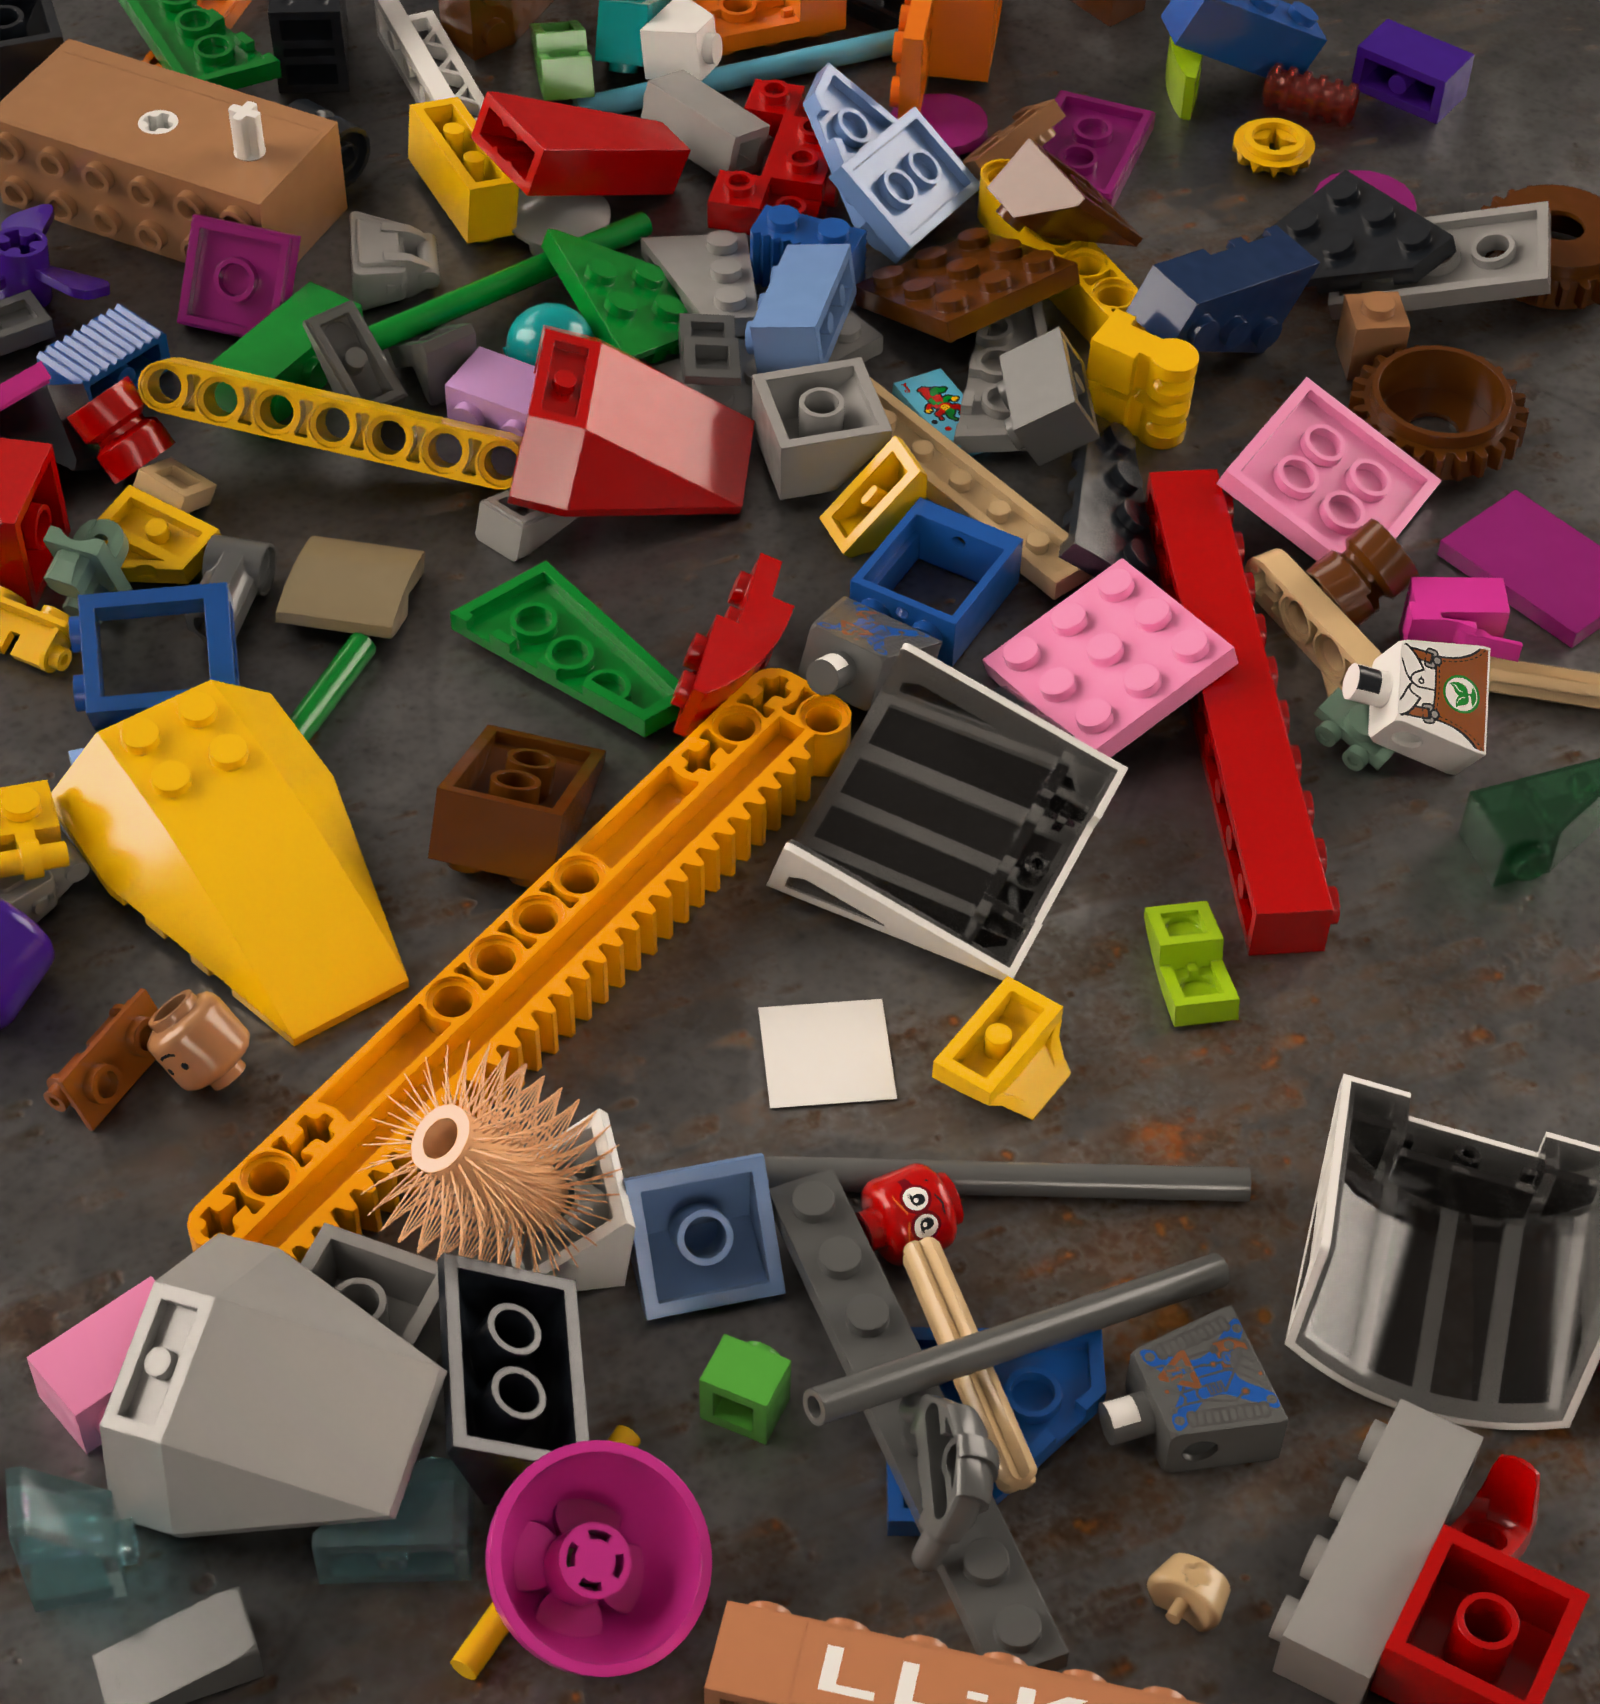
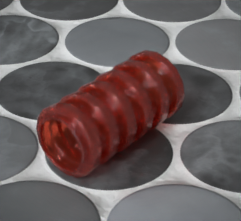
M1276 62L1268 72L1263 88L1262 101L1264 107L1271 108L1273 104H1276L1279 111L1286 112L1288 108H1291L1294 115L1301 116L1303 112H1306L1309 119L1316 120L1318 116H1321L1324 123L1331 124L1333 120L1339 121V127L1346 128L1354 117L1359 101L1360 89L1359 84L1351 82L1349 86H1345L1344 81L1338 78L1335 79L1334 83L1330 82L1328 76L1323 74L1319 78H1314L1313 72L1308 70L1304 74H1299L1297 67L1291 66L1289 70H1284L1283 64Z

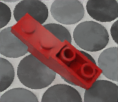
M760 553L751 574L740 570L727 601L731 605L725 616L716 615L707 636L695 633L682 665L691 669L692 672L683 671L670 703L680 708L673 729L674 733L683 737L690 735L753 674L765 669L768 665L773 650L783 635L794 609V605L773 597L783 561Z

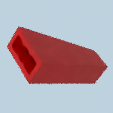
M491 91L486 92L471 135V139L527 196L673 195L691 151L661 121Z

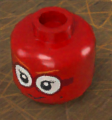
M919 1163L910 1164L869 1181L861 1193V1211L855 1213L873 1252L877 1250L888 1263L897 1266H904L902 1262L905 1255L903 1250L911 1241H920L929 1236L938 1240L943 1250L948 1248L956 1238L957 1225H960L964 1218L962 1202L951 1179L945 1173H935L929 1166Z

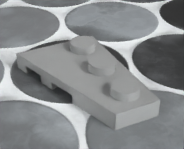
M716 230L708 235L641 238V256L646 262L660 266L672 287L679 294L680 300L685 305L688 313L734 315L736 337L745 336L746 324L748 321H753L758 310L746 233Z

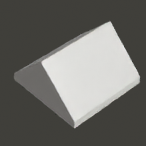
M600 1108L597 1109V1112L570 1150L583 1145L611 1125L608 1113ZM589 1114L588 1116H586L585 1118H583L582 1120H580L579 1122H577L576 1124H574L573 1126H571L570 1128H568L566 1132H568V1131L571 1130L572 1128H574V1127H576L577 1125H579L581 1122H583L585 1119H587L591 1114ZM611 1126L568 1168L586 1163L615 1147ZM577 1134V1135L574 1137V1139L569 1143V1145L563 1150L562 1153H564V1152H566V1151L568 1150V1148H569L570 1145L573 1143V1141H574L575 1138L578 1136V1134ZM572 1136L558 1149L557 1154L565 1146V1144L572 1138ZM615 1148L613 1152L603 1156L605 1157L604 1159L591 1163L596 1165L580 1170L585 1171V1173H576L568 1179L572 1180H566L567 1183L589 1179L620 1169L617 1149ZM576 1154L575 1156H573L570 1160H568L565 1164H563L560 1168H558V1170H562V1169H563L567 1164H569L578 1154ZM622 1170L604 1175H613V1177L584 1182L602 1184L569 1187L590 1190V1192L568 1189V1195L620 1194L579 1197L607 1201V1203L567 1198V1201L594 1210L566 1203V1206L611 1220L607 1221L564 1208L578 1216L579 1219L596 1227L595 1229L563 1212L561 1213L564 1219L597 1246L580 1233L577 1235L563 1223L559 1224L554 1220L579 1250L578 1252L557 1229L579 1267L576 1266L556 1235L549 1228L545 1229L561 1257L558 1255L547 1237L559 1268L558 1271L552 1258L555 1275L575 1280L577 1291L625 1286L636 1227L629 1198L625 1191ZM541 1231L537 1232L536 1234L543 1244L541 1246L536 1238V1247L541 1257L540 1261L536 1252L539 1273L554 1276L544 1236ZM522 1234V1241H521L522 1246H523L524 1237H525V1235H523V1234ZM512 1236V1239H511V1242H510V1245H509V1248H508L509 1251H510V1249H511V1247H512V1244H513V1242H514V1237H513V1236ZM527 1236L520 1269L533 1271L532 1248L529 1236ZM515 1246L510 1254L512 1267H515Z

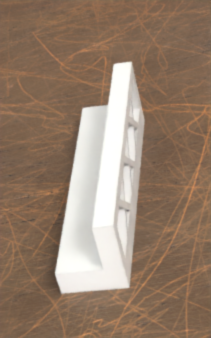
M374 0L378 36L415 102L423 103L459 97L469 113L478 116L484 96L433 10L407 15L399 0ZM428 30L429 34L424 40L421 39L418 32ZM433 58L443 60L444 62L438 67ZM449 85L460 88V90L453 94Z

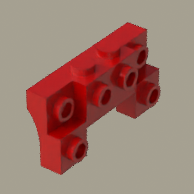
M755 79L744 109L769 124L768 135L775 139L761 176L745 171L719 170L707 201L708 228L750 235L751 227L766 205L773 207L789 205L796 208L801 214L820 219L825 218L828 207L836 208L840 193L838 188L828 178L831 175V171L803 106L805 86L788 84L776 79Z

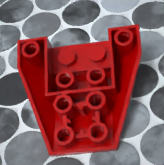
M543 325L533 372L535 379L525 429L515 462L507 503L562 517L740 514L745 493L754 420L599 338Z

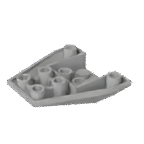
M218 1233L154 1281L100 1422L99 1428L111 1515L119 1520L178 1538L396 1519L447 1370L280 1248Z

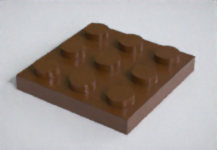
M971 228L959 233L958 239L948 244L919 250L915 254L914 259L903 264L889 265L876 269L872 273L871 278L856 284L857 293L855 300L856 305L951 343L1080 284V278L1076 262L1056 256L1049 250H1039L1021 244V241L1018 239H1007L995 235L986 228Z

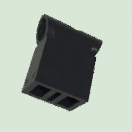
M269 0L268 18L273 53L280 60L282 77L277 78L279 93L350 92L346 1Z

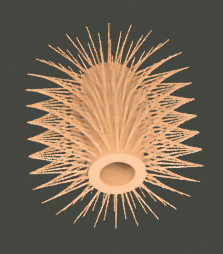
M469 1040L453 1101L448 1077L447 1045V1056H445L446 1073L445 1068H443L445 1086L442 1082L445 1090V1101L441 1096L444 1102L442 1106H439L425 1056L430 1082L425 1070L423 1071L434 1101L425 1086H422L435 1106L434 1110H431L421 1100L409 1078L404 1073L424 1110L405 1089L404 1091L424 1113L425 1117L422 1119L407 1106L403 1107L386 1094L420 1124L416 1126L390 1112L388 1113L402 1120L408 1126L416 1129V1131L373 1118L372 1120L414 1133V1136L390 1130L413 1138L412 1141L376 1137L378 1139L400 1142L362 1144V1146L411 1144V1150L394 1148L395 1150L409 1152L399 1155H382L381 1157L394 1158L371 1162L369 1164L374 1165L358 1170L362 1171L396 1159L412 1157L413 1159L360 1194L366 1193L389 1179L409 1173L367 1215L369 1216L386 1202L407 1191L380 1232L411 1210L398 1238V1243H401V1241L423 1225L417 1254L422 1252L423 1249L440 1236L436 1261L443 1252L450 1253L458 1246V1256L474 1258L478 1254V1260L483 1259L485 1261L497 1237V1242L486 1261L488 1262L497 1246V1250L489 1262L497 1254V1264L501 1263V1265L504 1262L513 1236L514 1242L504 1265H506L515 1246V1268L519 1269L527 1236H529L532 1248L533 1272H536L537 1267L539 1273L536 1252L540 1261L541 1257L536 1247V1238L541 1246L543 1244L536 1233L541 1231L545 1239L553 1274L556 1276L552 1258L558 1271L559 1268L547 1237L560 1257L561 1255L545 1230L549 1228L562 1242L576 1266L579 1267L557 1229L578 1252L579 1250L554 1220L559 1224L563 1223L577 1235L580 1233L597 1246L564 1219L561 1213L563 1212L595 1229L596 1227L579 1219L578 1216L564 1208L611 1221L566 1206V1203L594 1210L567 1201V1198L607 1203V1201L579 1197L620 1195H568V1189L590 1192V1190L569 1187L602 1184L584 1182L613 1177V1175H604L622 1170L623 1168L581 1181L570 1183L566 1181L572 1180L568 1178L576 1173H585V1171L580 1170L596 1165L591 1163L604 1159L605 1157L603 1156L613 1152V1149L619 1146L618 1144L586 1163L568 1168L611 1125L583 1145L570 1150L597 1110L579 1125L566 1132L580 1099H577L570 1107L556 1116L563 1087L539 1103L545 1075L521 1091L527 1063L516 1070L504 1082L509 1051H507L485 1082L486 1063L491 1042L467 1089L466 1067L470 1045ZM480 1067H481V1070H480V1072H479L477 1081H476L475 1086H474V1089H473V1091H472L470 1100H469V1102H468V1093H469V1091H470V1089H471V1087H472V1084H473V1082H474V1080H475V1078H476V1076H477V1073H478V1071H479V1069H480ZM497 1070L496 1074L494 1075L493 1079L491 1080L490 1084L484 1092V1087ZM500 1071V1073H499V1075H498V1077H497V1079H496V1081H495V1083H494V1085H493V1087H492V1089H491V1091H490V1094H489L488 1098L485 1100L484 1097H485L486 1093L488 1092L490 1086L492 1085L494 1079L496 1078L498 1072ZM479 1079H480V1083H479V1087H478L477 1094H476V1096L473 1098L474 1093H475V1090H476V1087H477V1084H478ZM498 1079H499V1082H498V1085H497V1087H496V1090L493 1092V1090H494V1088H495V1086H496V1084H497V1081H498ZM462 1082L459 1106H456L455 1104L458 1096V1091L460 1083ZM510 1084V1086L508 1087V1089H507V1090L505 1091V1093L502 1095V1092H503V1091L505 1090V1088ZM514 1084V1086L512 1087V1089H511L510 1093L508 1094L507 1098H506L505 1101L502 1103V1099H503L504 1096L507 1094V1092L509 1091V1089L511 1088V1086ZM515 1086H516V1089H515V1091H514L512 1097L509 1099V1097H510L512 1091L514 1090V1088H515ZM493 1096L492 1101L487 1106L489 1099ZM528 1096L523 1105L520 1107V1104ZM531 1097V1099H530V1101L528 1102L527 1106L525 1107L524 1111H523L522 1113H520V1111L522 1110V1108L524 1107V1105L527 1103V1101H528L529 1098ZM534 1098V1100H533V1102H532V1104H531L529 1110H527V1108L529 1107V1105H530L532 1099ZM474 1103L473 1110H472V1113H471V1112H470V1107H471L472 1104ZM549 1108V1110H548V1112L546 1113L545 1117L543 1118L541 1124L537 1126L538 1122L541 1120V1118L543 1117V1115L545 1114V1112H546L547 1109ZM544 1110V1112L541 1114V1116H540L539 1119L537 1120V1117L539 1116V1114ZM528 1121L527 1126L523 1129L524 1124ZM562 1121V1123H561V1124L559 1125V1127L556 1129V1131L554 1132V1134L551 1136L552 1131H553V1130L558 1126V1124ZM563 1125V1127H562L561 1131L559 1132L558 1136L554 1138V1136L556 1135V1133L558 1132V1130L560 1129V1127ZM578 1134V1136L575 1138V1140H574L573 1143L570 1145V1147L568 1148V1150H567L566 1152L562 1153L563 1150L569 1145V1143H570V1142L574 1139V1137ZM572 1136V1138L565 1144V1146L557 1154L558 1149ZM576 1154H578V1155H577L569 1164H567L562 1170H558V1168H560L563 1164H565V1163H566L568 1160H570L573 1156H575ZM416 1170H422V1171H421L420 1173H418L415 1177H413L409 1182H407L404 1186H402L399 1190H397L394 1194H392V1193H393L398 1187H400ZM418 1187V1188L413 1192V1194L408 1198V1200L403 1204V1206L398 1210V1212L395 1214V1212H396L397 1209L400 1207V1205L403 1203V1201H404L405 1198L408 1196V1194L410 1193V1191H411L413 1188ZM421 1188L419 1194L404 1208V1206L411 1200V1198H412V1197L418 1192V1190ZM427 1190L425 1195L420 1198V1196ZM440 1199L438 1205L434 1208V1205ZM427 1202V1203L424 1205V1207L422 1208V1210L420 1211V1213L418 1214V1216L415 1218V1220L413 1221V1223L411 1224L412 1220L414 1219V1217H415V1215L417 1214L418 1210L420 1209L421 1205H422L423 1203ZM418 1206V1208L416 1209V1211H415L414 1215L412 1216L410 1222L408 1223V1221H409V1219H410V1217H411V1215H412V1213H413L415 1207ZM427 1207L426 1212H425V1213L421 1216V1218L416 1222V1220H417V1219L419 1218V1216L422 1214V1212L424 1211V1209ZM438 1216V1217L436 1218L434 1224L432 1225L430 1231L428 1232V1230H429V1228H430V1226H431V1224H432V1222H433V1220H434V1217ZM440 1216H441L440 1222L438 1223V1225L436 1226V1228H435V1229L433 1230V1232L431 1233L432 1229L434 1228L435 1224L437 1223L438 1219H439ZM459 1226H460L459 1232L457 1233V1235L455 1236V1238L452 1240L453 1236L455 1235L456 1231L458 1230V1228H459ZM456 1227L455 1230H454V1232H453V1234H452V1236L450 1237V1239H449V1241H448V1243H447V1240H448V1238H449V1236H450V1234H451L453 1228ZM491 1227L490 1232H489L488 1236L486 1237L487 1231H488L489 1228ZM496 1230L494 1236L490 1239L492 1233ZM522 1234L525 1235L523 1246L521 1244ZM475 1236L473 1242L471 1243L469 1249L467 1250V1248H468V1246H469V1244H470V1242H471V1239ZM479 1236V1240L477 1241V1243L475 1244V1246L473 1247V1249L470 1251V1249L472 1248L474 1242L476 1241L477 1237ZM508 1237H509V1240H508V1243H507V1246H506V1249H505V1252H504V1255H503V1258H502V1254H503L505 1242H506V1240H507ZM490 1243V1245H489V1247H488V1250H487V1252H486V1254H485L487 1245Z

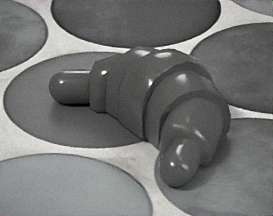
M911 1394L902 1398L899 1404V1414L905 1422L911 1424L910 1432L915 1435L918 1479L923 1510L918 1519L919 1527L923 1531L913 1549L911 1557L914 1566L918 1570L932 1572L941 1565L950 1545L959 1543L975 1524L978 1514L988 1510L993 1492V1483L999 1475L1000 1456L996 1446L988 1439L987 1429L974 1408L936 1395L925 1394L921 1396Z

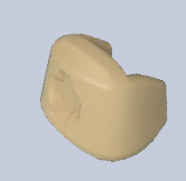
M1187 1553L1172 1555L1149 1576L1147 1581V1589L1154 1605L1168 1610L1165 1617L1169 1622L1179 1624L1183 1618L1200 1632L1212 1630L1219 1625L1231 1591L1229 1582L1219 1570L1207 1561Z

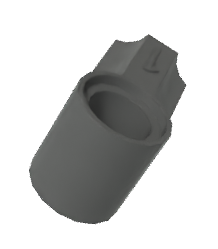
M215 534L211 536L205 548L202 565L203 579L200 584L228 583L233 600L235 633L237 637L255 596L267 595L272 587L276 572V550L272 543ZM205 612L185 614L187 629L197 634L204 643H207Z

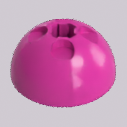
M591 1440L565 1445L547 1453L527 1467L514 1480L502 1497L493 1516L487 1536L485 1567L487 1583L496 1611L508 1631L523 1648L542 1662L561 1671L579 1676L605 1678L627 1675L654 1665L675 1650L695 1626L708 1596L712 1575V1548L707 1524L699 1504L684 1481L670 1467L650 1453L637 1447L614 1441ZM568 1548L574 1549L570 1559L571 1567H567L566 1562L569 1552ZM581 1581L583 1583L589 1584L592 1587H584L579 1585V1583Z

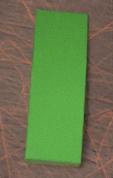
M578 20L529 24L536 72L544 100L595 97L592 55L587 50L586 29Z

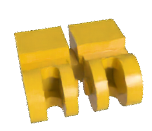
M1116 308L1091 339L1086 375L1094 412L1111 423H1121L1132 435L1137 436L1143 444L1151 448H1174L1184 440L1187 426L1186 418L1189 415L1190 397L1193 394L1194 376L1198 368L1199 353L1193 345L1177 338L1162 339L1135 327L1136 316Z

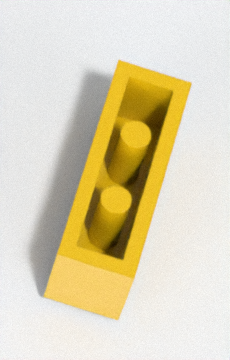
M459 97L411 104L409 106L408 159L466 243H485L496 238L514 235L512 230L517 227L519 187L471 139L476 121Z

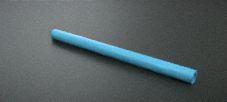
M898 28L715 67L702 82L720 93L752 86L755 79L780 80L817 72L828 62L834 67H840L891 56L894 35ZM647 82L597 92L595 97L573 99L572 105L616 114L641 110L643 108V96Z

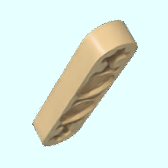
M1275 548L1252 557L1247 561L1245 572L1253 573L1256 590L1255 600L1337 688L1339 687L1342 690L1345 674L1353 663L1372 667L1374 660L1382 654L1285 551Z

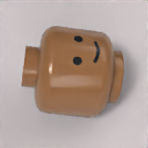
M190 989L184 990L163 1004L149 1020L148 1025L151 1027L152 1032L148 1039L147 1048L173 1080L184 1090L195 1091L210 1085L215 1091H219L231 1084L244 1071L246 1063L241 1058L249 1046L250 1033L216 994L207 991L194 994Z

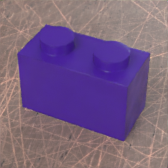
M1387 18L1358 45L1350 88L1434 124H1438L1466 97L1475 54Z

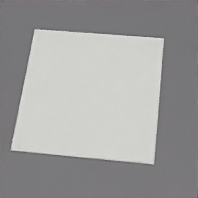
M882 999L758 1007L770 1109L897 1099Z

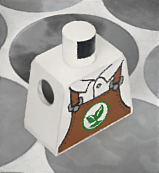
M1403 640L1398 641L1377 657L1372 667L1353 663L1348 668L1343 680V697L1347 700L1370 705L1368 735L1374 743L1451 775H1457L1486 756L1490 672L1489 647Z

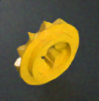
M1261 118L1249 121L1237 129L1233 139L1232 151L1237 153L1239 164L1251 165L1253 173L1266 171L1270 172L1272 177H1275L1278 172L1295 175L1298 168L1309 167L1311 158L1314 155L1315 141L1305 128L1294 122L1281 118ZM1270 143H1274V148L1277 150L1270 149Z

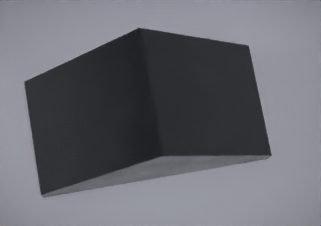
M83 384L46 385L0 412L1 436L8 439L52 444L56 462L73 471L103 469L97 459L101 449L98 443L85 444L67 420L68 416L90 402Z

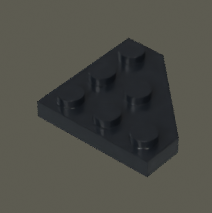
M1344 170L1274 224L1278 225L1320 262L1306 287L1316 286L1318 294L1362 289V281L1393 278L1394 285L1417 283L1457 252L1453 235L1347 170ZM1261 234V235H1260L1259 237H1257L1255 240H1258V239H1261V238H1264V237H1263L1262 234Z

